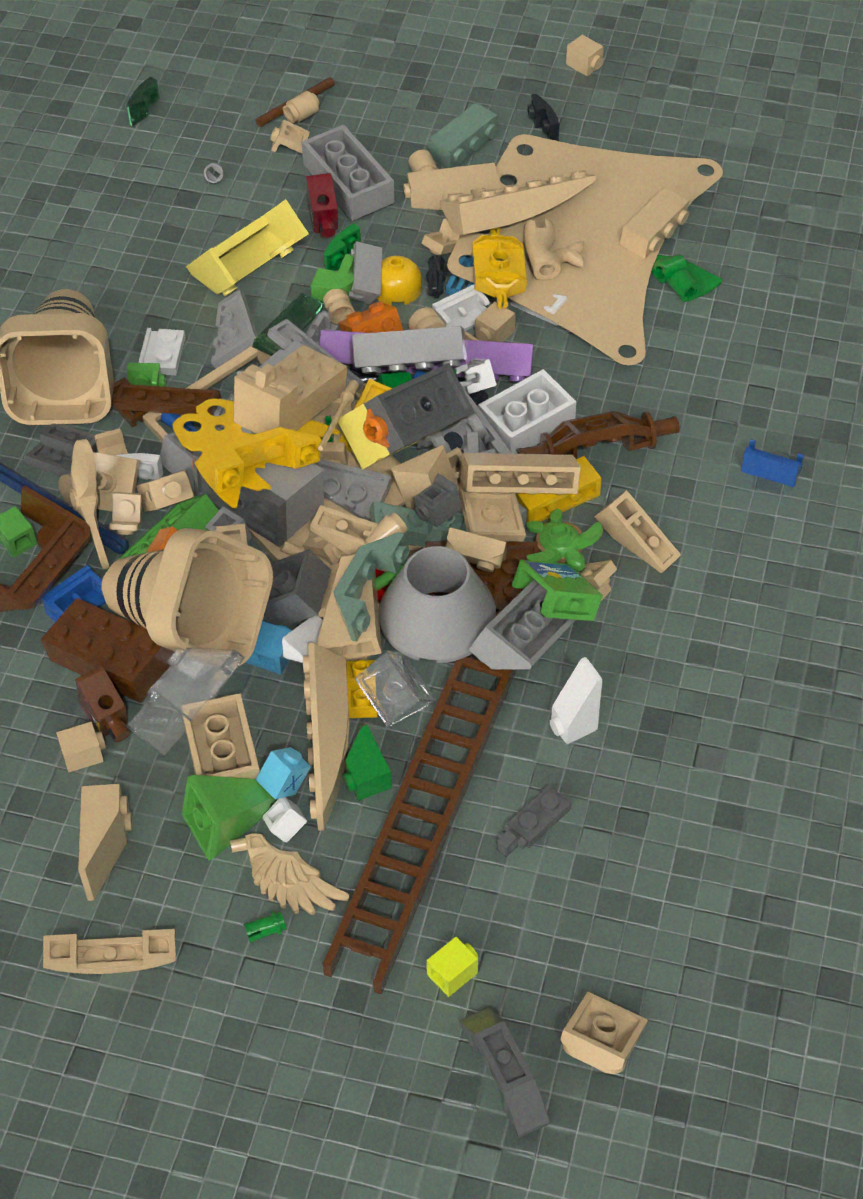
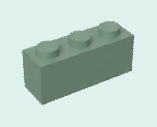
M475 102L428 139V151L431 153L434 161L445 168H453L462 163L465 158L474 151H477L488 140L495 137L498 132V115Z

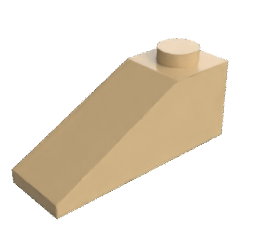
M627 490L594 516L614 540L660 573L664 572L681 556L679 551Z
M320 505L310 525V531L344 553L353 555L356 554L360 546L365 545L364 540L370 536L378 524Z

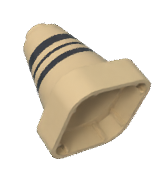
M70 289L57 290L49 294L33 314L13 316L1 325L0 393L4 410L12 419L26 425H50L52 423L84 424L97 422L107 415L111 407L114 391L108 335L103 324L95 318L93 306L87 297Z
M183 528L176 531L169 538L165 549L124 557L115 561L103 577L102 592L106 604L114 613L147 629L149 636L157 645L204 663L237 667L244 664L255 649L272 588L273 571L267 556L251 546L217 531Z

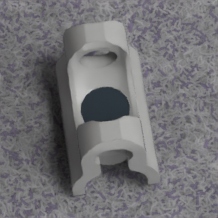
M473 413L455 424L426 436V438L418 441L417 445L419 449L427 448L433 445L434 449L443 445L446 454L458 447L463 454L464 446L467 445V433L478 431L483 442L486 436V429L477 414Z

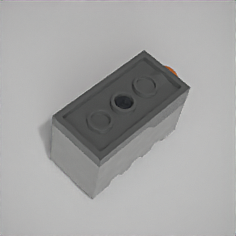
M244 427L241 428L244 433L256 434ZM195 451L192 454L195 495L206 494L217 509L220 510L222 507H225L244 519L249 529L278 547L314 518L320 505L324 506V469L315 463L297 469L272 463H266L264 469L256 468L255 472L271 485L272 489L255 491L241 487L238 505L236 508H232L216 494L198 471L195 462L199 459L202 452Z

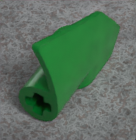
M680 254L675 256L657 255L651 270L655 278L660 283L667 282L683 302L697 299L717 288L722 283V278L687 261Z

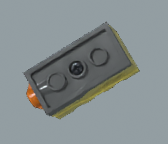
M447 363L377 395L340 417L338 423L363 470L426 438V436L474 413V410L450 363Z

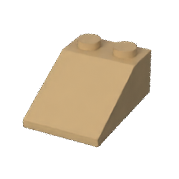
M120 784L81 786L78 870L88 901L95 900L127 844V831L133 830L132 812H129L128 796H122Z

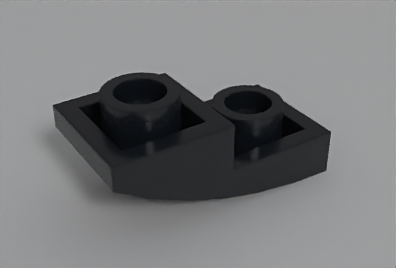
M531 94V104L527 106L529 119H533L535 128H542L543 134L547 133L548 139L559 141L560 123L554 110L542 97L537 94Z

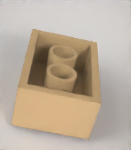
M241 694L181 706L195 775L257 778L260 770Z

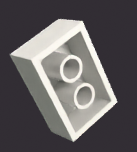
M544 369L478 404L480 411L512 454H517L518 448L536 446L541 443L542 433L547 432L550 434L562 421L575 419L576 401Z

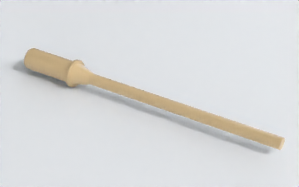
M356 380L349 381L345 391L341 393L340 398L342 402L318 447L319 451L324 450L346 405L353 402L354 395L359 387V383Z

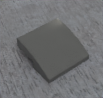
M52 423L40 433V443L25 455V465L59 477L71 473L75 442L87 439L92 451L96 452L95 435L64 424Z

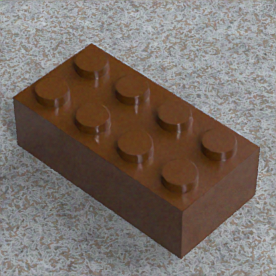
M78 598L73 601L41 638L50 661L80 675L103 666L117 692L139 703L143 702L176 662L173 651L157 645L149 636L147 629Z

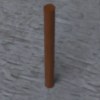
M329 77L306 91L318 95L334 86L335 83ZM287 101L256 118V124L262 127L283 115V107Z

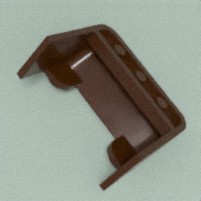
M25 485L21 489V513L43 526L37 534V544L42 550L11 587L0 584V612L34 608L90 540L91 530L86 521Z

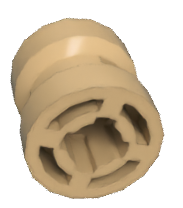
M332 289L325 294L323 303L331 316L332 323L339 325V322L345 320L347 315L355 312L345 290Z

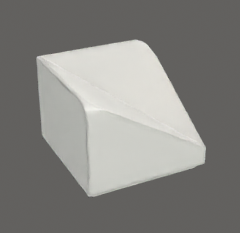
M287 797L278 799L262 817L269 830L284 842H288L307 822L300 808Z

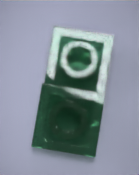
M151 76L138 86L127 103L129 124L132 127L149 116V106L160 99L157 80Z

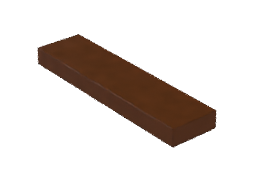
M121 384L112 401L114 409L184 415L197 414L196 407L208 399H221L222 397L220 391ZM218 406L209 407L208 413L214 416Z

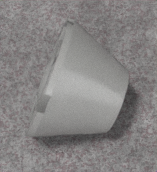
M442 546L427 547L414 553L385 591L379 606L381 630L387 641L396 650L418 661L420 658L437 660V663L452 662L473 654L469 651L470 647L483 629L496 617L494 598L484 582L459 552ZM432 592L448 593V595L430 596L426 594Z

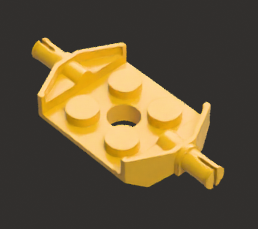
M497 227L496 232L495 228L490 229V236L481 235L472 242L471 254H473L475 271L474 290L496 297L497 307L501 309L503 305V309L508 307V297L526 292L527 275L523 244L514 236L501 235V229Z

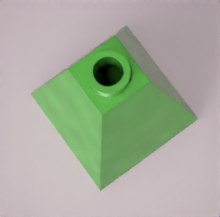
M191 775L187 777L182 816L208 861H210L231 845L230 840L240 838L260 821L263 815L270 809V805L274 803L275 799L256 779Z

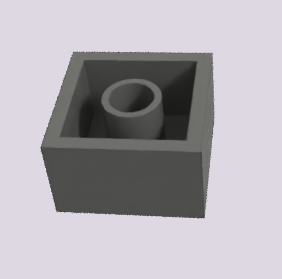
M310 549L271 563L273 583L263 619L277 626H287L319 615L331 569Z

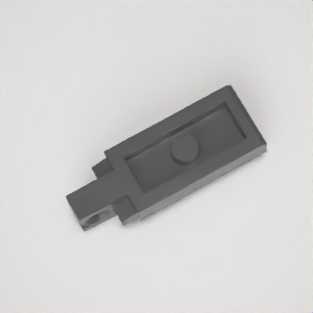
M548 785L506 823L502 829L504 834L497 840V850L507 857L518 846L522 849L526 846L530 848L570 811L571 803Z

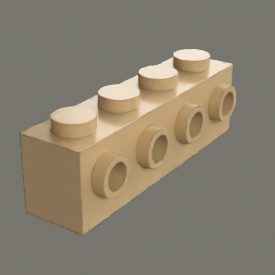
M463 453L460 480L465 491L473 493L578 494L581 467L574 455Z

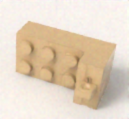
M305 345L299 347L275 366L268 363L262 368L254 364L250 365L244 372L235 376L234 423L256 434L278 427L297 431L341 396V393L345 391L347 366Z

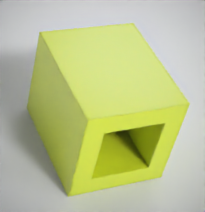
M457 937L427 959V975L448 997L478 974L477 952L470 944H463Z

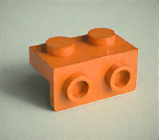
M383 302L373 303L369 305L368 310L363 312H353L347 315L345 320L339 322L341 331L379 333L403 331L397 308Z

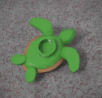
M555 509L551 512V522L543 524L539 521H531L526 524L528 531L537 533L536 542H538L537 546L540 550L539 553L527 555V560L567 563L576 572L585 569V559L583 554H581L583 548L596 543L603 533V527L600 522L594 523L583 533L577 526L562 522L563 515L560 509Z

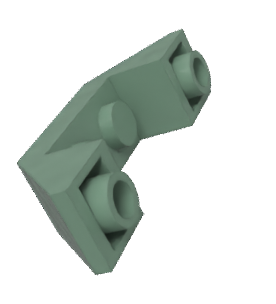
M398 532L360 546L333 591L339 612L352 641L357 642L362 632H366L370 625V615L368 614L366 603L360 600L367 580L372 579L376 568L396 574L401 564H404L409 557V547H407L404 533Z

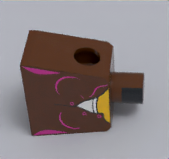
M103 666L76 678L79 704L90 722L92 721L96 731H101L103 737L110 734L116 743L125 740L130 735V731L126 727L128 724L126 707Z

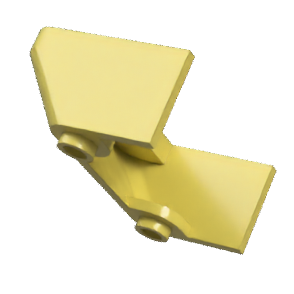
M285 199L251 224L219 245L206 251L188 264L186 268L193 277L218 295L222 292L226 296L237 289L236 282L279 254L283 258L294 249L291 245L309 233Z

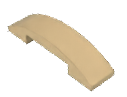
M175 929L142 930V937L77 940V934L43 936V968L55 971L82 974H111L145 970L176 961Z

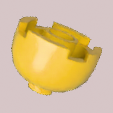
M394 255L382 259L380 296L376 299L391 306L392 302L404 301V305L415 301L420 296L422 287V276L419 267L410 258Z

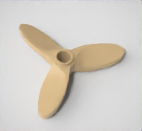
M81 439L77 440L73 447L71 473L61 475L58 486L64 501L70 507H73L90 526V532L102 569L105 570L109 569L110 566L100 537L97 521L98 495L96 492L97 481L94 455L89 441Z

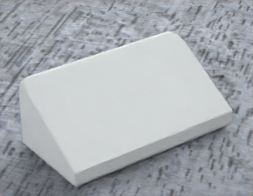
M316 615L307 619L285 635L282 639L283 657L303 663V655H309L308 643L317 644L323 620Z

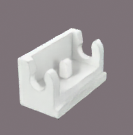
M475 284L432 304V309L438 313L439 318L444 321L446 327L462 326L464 331L475 327V319L487 309L485 306L490 304L488 298L482 292L474 290Z
M474 358L470 360V363L455 368L457 370L456 374H459L461 371L465 372L466 380L460 383L468 394L497 385L490 359Z

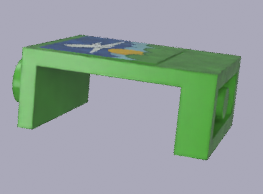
M520 559L512 586L525 589L534 579L543 586L547 593L540 611L541 614L546 618L594 621L603 595L570 565Z

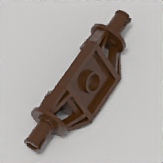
M610 411L562 421L550 434L547 432L541 434L540 445L518 448L517 454L574 455L575 459H577V446L591 447L602 440L611 442L622 440L623 446L629 451L644 447L655 449L657 437L679 433V422L675 416L653 421L651 414L647 411L642 412L641 419L621 412ZM634 435H639L643 437L634 438Z

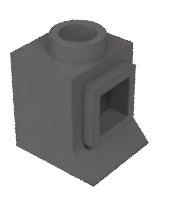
M439 473L432 485L414 497L416 504L415 512L418 517L436 527L462 509L457 485Z

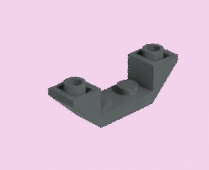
M490 1008L459 1020V1024L473 1051L479 1049L504 1097L503 1109L518 1138L549 1125V1119L536 1080L505 1021Z

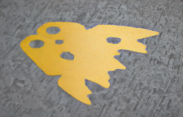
M208 399L196 407L197 414H184L172 424L173 430L183 447L190 451L202 452L195 465L202 477L215 492V467L228 442L254 435L242 432V426L234 423V401L224 399ZM217 405L223 407L225 413L221 416H212L207 410L209 407ZM310 420L297 431L324 437L329 425ZM188 421H196L201 424V429L190 432L185 430L183 425ZM223 425L225 428L218 431L215 429V426ZM334 428V430H333V432H332V434H340V433H341L339 430H337V429H335V428ZM285 456L245 467L244 484L242 486L219 493L216 492V494L230 507L236 508L241 487L255 491L272 489L271 485L255 472L256 468L264 469L266 463L293 468V466Z

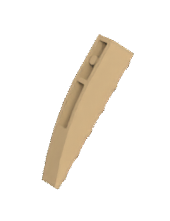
M586 170L571 172L572 176L564 177V175L551 176L546 181L532 180L522 185H508L503 188L490 190L476 188L470 190L471 194L463 195L462 192L448 194V199L440 200V206L453 233L465 235L510 225L534 217L575 196L597 179L596 175L586 174Z
M308 643L309 655H303V669L305 673L304 694L306 698V713L311 715L312 722H307L308 740H313V748H308V763L310 766H314V774H309L310 792H315L316 800H310L311 819H317L319 831L325 830L338 796L348 752L350 723L346 658L316 643Z

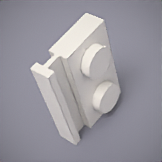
M147 328L138 363H160L162 374L176 376L185 342V331L171 329L151 331V328Z

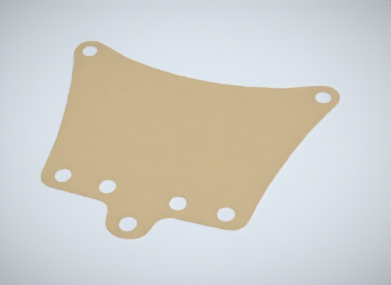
M527 134L514 137L496 166L499 181L503 175L510 174L517 178V185H522L532 180L546 181L549 180V177L556 175L569 177L572 176L571 172L586 170V174L596 175L597 180L575 196L552 209L534 217L500 227L501 235L516 237L523 244L527 275L526 292L508 298L569 330L620 364L636 365L642 362L646 353L643 328L645 295L652 267L664 240L656 252L652 251L644 259L620 245L623 226L664 187L690 200V205L694 199L721 178L723 174L721 166L717 162L705 158L668 157L579 146ZM522 144L529 145L533 148V153L527 156L521 155L517 152V147ZM700 165H709L714 169V173L710 176H703L698 172V167ZM500 181L501 188H503L504 186H506V185L502 184L501 181ZM444 187L443 199H448V194L452 193H445ZM528 220H535L536 228H543V220H551L556 234L555 241L550 248L551 252L560 248H566L572 243L583 241L584 249L580 255L584 259V267L580 268L569 262H564L561 265L559 275L549 280L536 279L525 245L526 222ZM474 232L465 235L460 234L447 262L449 271L460 278L475 283L474 266H462L459 263V258L463 255L473 256L471 254L472 242L481 235L490 236V233L480 234ZM554 294L566 296L567 300L555 314L544 309L545 306L551 307L558 300L553 297ZM622 345H630L635 348L636 355L632 358H624L619 354L618 349Z

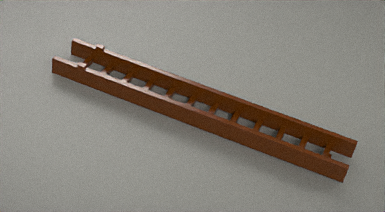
M471 655L455 661L323 962L325 976L332 978L342 952L346 947L353 952L382 959L373 980L374 992L382 995L499 711L508 695L509 687L517 669H491L485 663L471 659ZM469 668L499 677L500 681L495 692L461 682L465 669ZM458 691L491 701L485 716L451 706L450 704L455 692ZM445 715L481 725L475 740L440 730ZM437 739L470 749L465 764L429 754L434 740ZM424 763L460 774L454 790L418 779ZM413 789L449 799L444 814L440 815L408 805L407 803ZM402 814L439 825L433 840L429 841L396 830ZM391 840L428 851L421 868L386 857L385 853ZM382 866L416 877L410 894L373 883L379 867ZM368 892L405 904L399 921L397 922L361 910ZM356 920L393 931L394 933L387 949L350 938L349 936Z

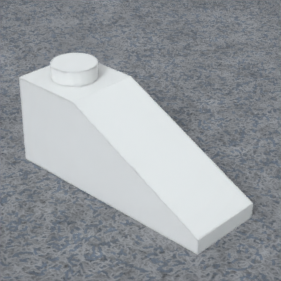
M587 657L579 661L552 706L551 729L556 736H561L566 745L598 730L602 678Z

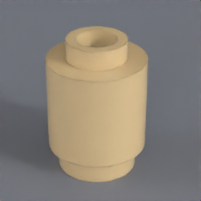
M304 91L287 101L283 107L284 115L290 123H300L318 112L319 100L314 93Z
M427 150L414 152L408 161L412 172L438 169L431 153Z

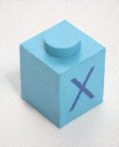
M292 747L274 750L270 752L256 781L274 799L296 795L311 766L302 758L301 753Z

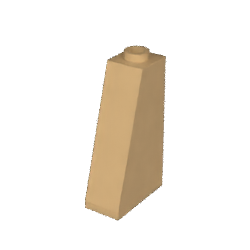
M495 163L410 172L407 173V183L403 184L405 199H410L411 208L442 210L440 200H444V187L445 193L462 192L463 195L471 194L470 190L499 189L501 185Z
M355 554L343 556L340 559L317 640L318 645L346 659L382 654L376 573H374L371 580H367L363 587L360 600L366 603L368 614L370 615V625L366 632H362L357 642L352 641L333 593Z

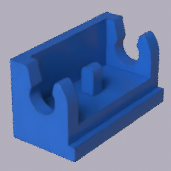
M750 439L749 447H746L741 472L794 487L802 469L804 454L798 453L797 461L755 449L756 440Z
M88 565L47 592L42 598L45 612L54 622L59 619L76 598L98 608L106 604L102 592V579Z

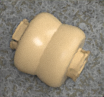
M428 307L416 310L409 319L408 324L410 330L446 327L444 321L439 318L438 313Z

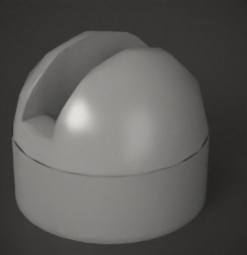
M210 163L205 167L204 177L208 182L217 183L223 178L224 171L218 163ZM210 167L220 174L218 178L208 170Z

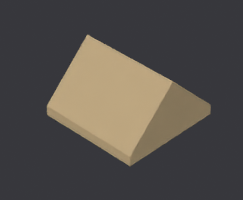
M443 445L391 468L406 508L415 509L414 497L432 485L438 473L456 484L459 492L456 478Z

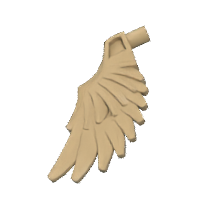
M257 833L245 835L246 838L230 840L232 853L248 850L254 884L256 886L260 885L261 894L264 895L268 891L270 902H274L275 897H277L281 908H286V902H288L294 914L299 913L300 906L309 914L314 915L316 912L312 903L324 909L334 911L336 906L329 899L338 901L349 900L348 893L320 879V871L308 865L297 851L279 850L272 846L263 834Z

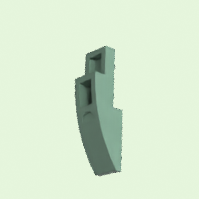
M374 501L370 507L371 522L379 524L385 515L390 516L392 513L397 514L404 521L408 528V531L405 533L407 545L425 546L426 541H447L449 528L467 532L463 513L459 511L436 527L428 521L421 520L416 514L415 509Z

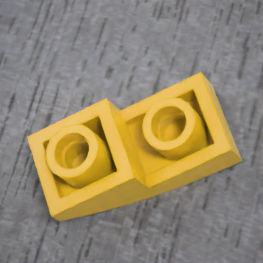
M376 660L346 661L349 718L377 717Z

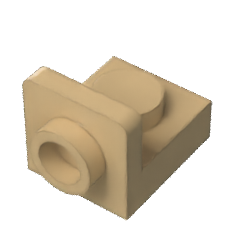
M283 120L280 127H275L270 136V140L273 141L271 151L276 152L278 146L282 144L302 153V141L308 139L310 131Z
M121 429L95 435L98 453L114 456L128 454Z
M113 493L112 522L109 529L117 530V534L132 535L134 531H138L142 527L143 493Z

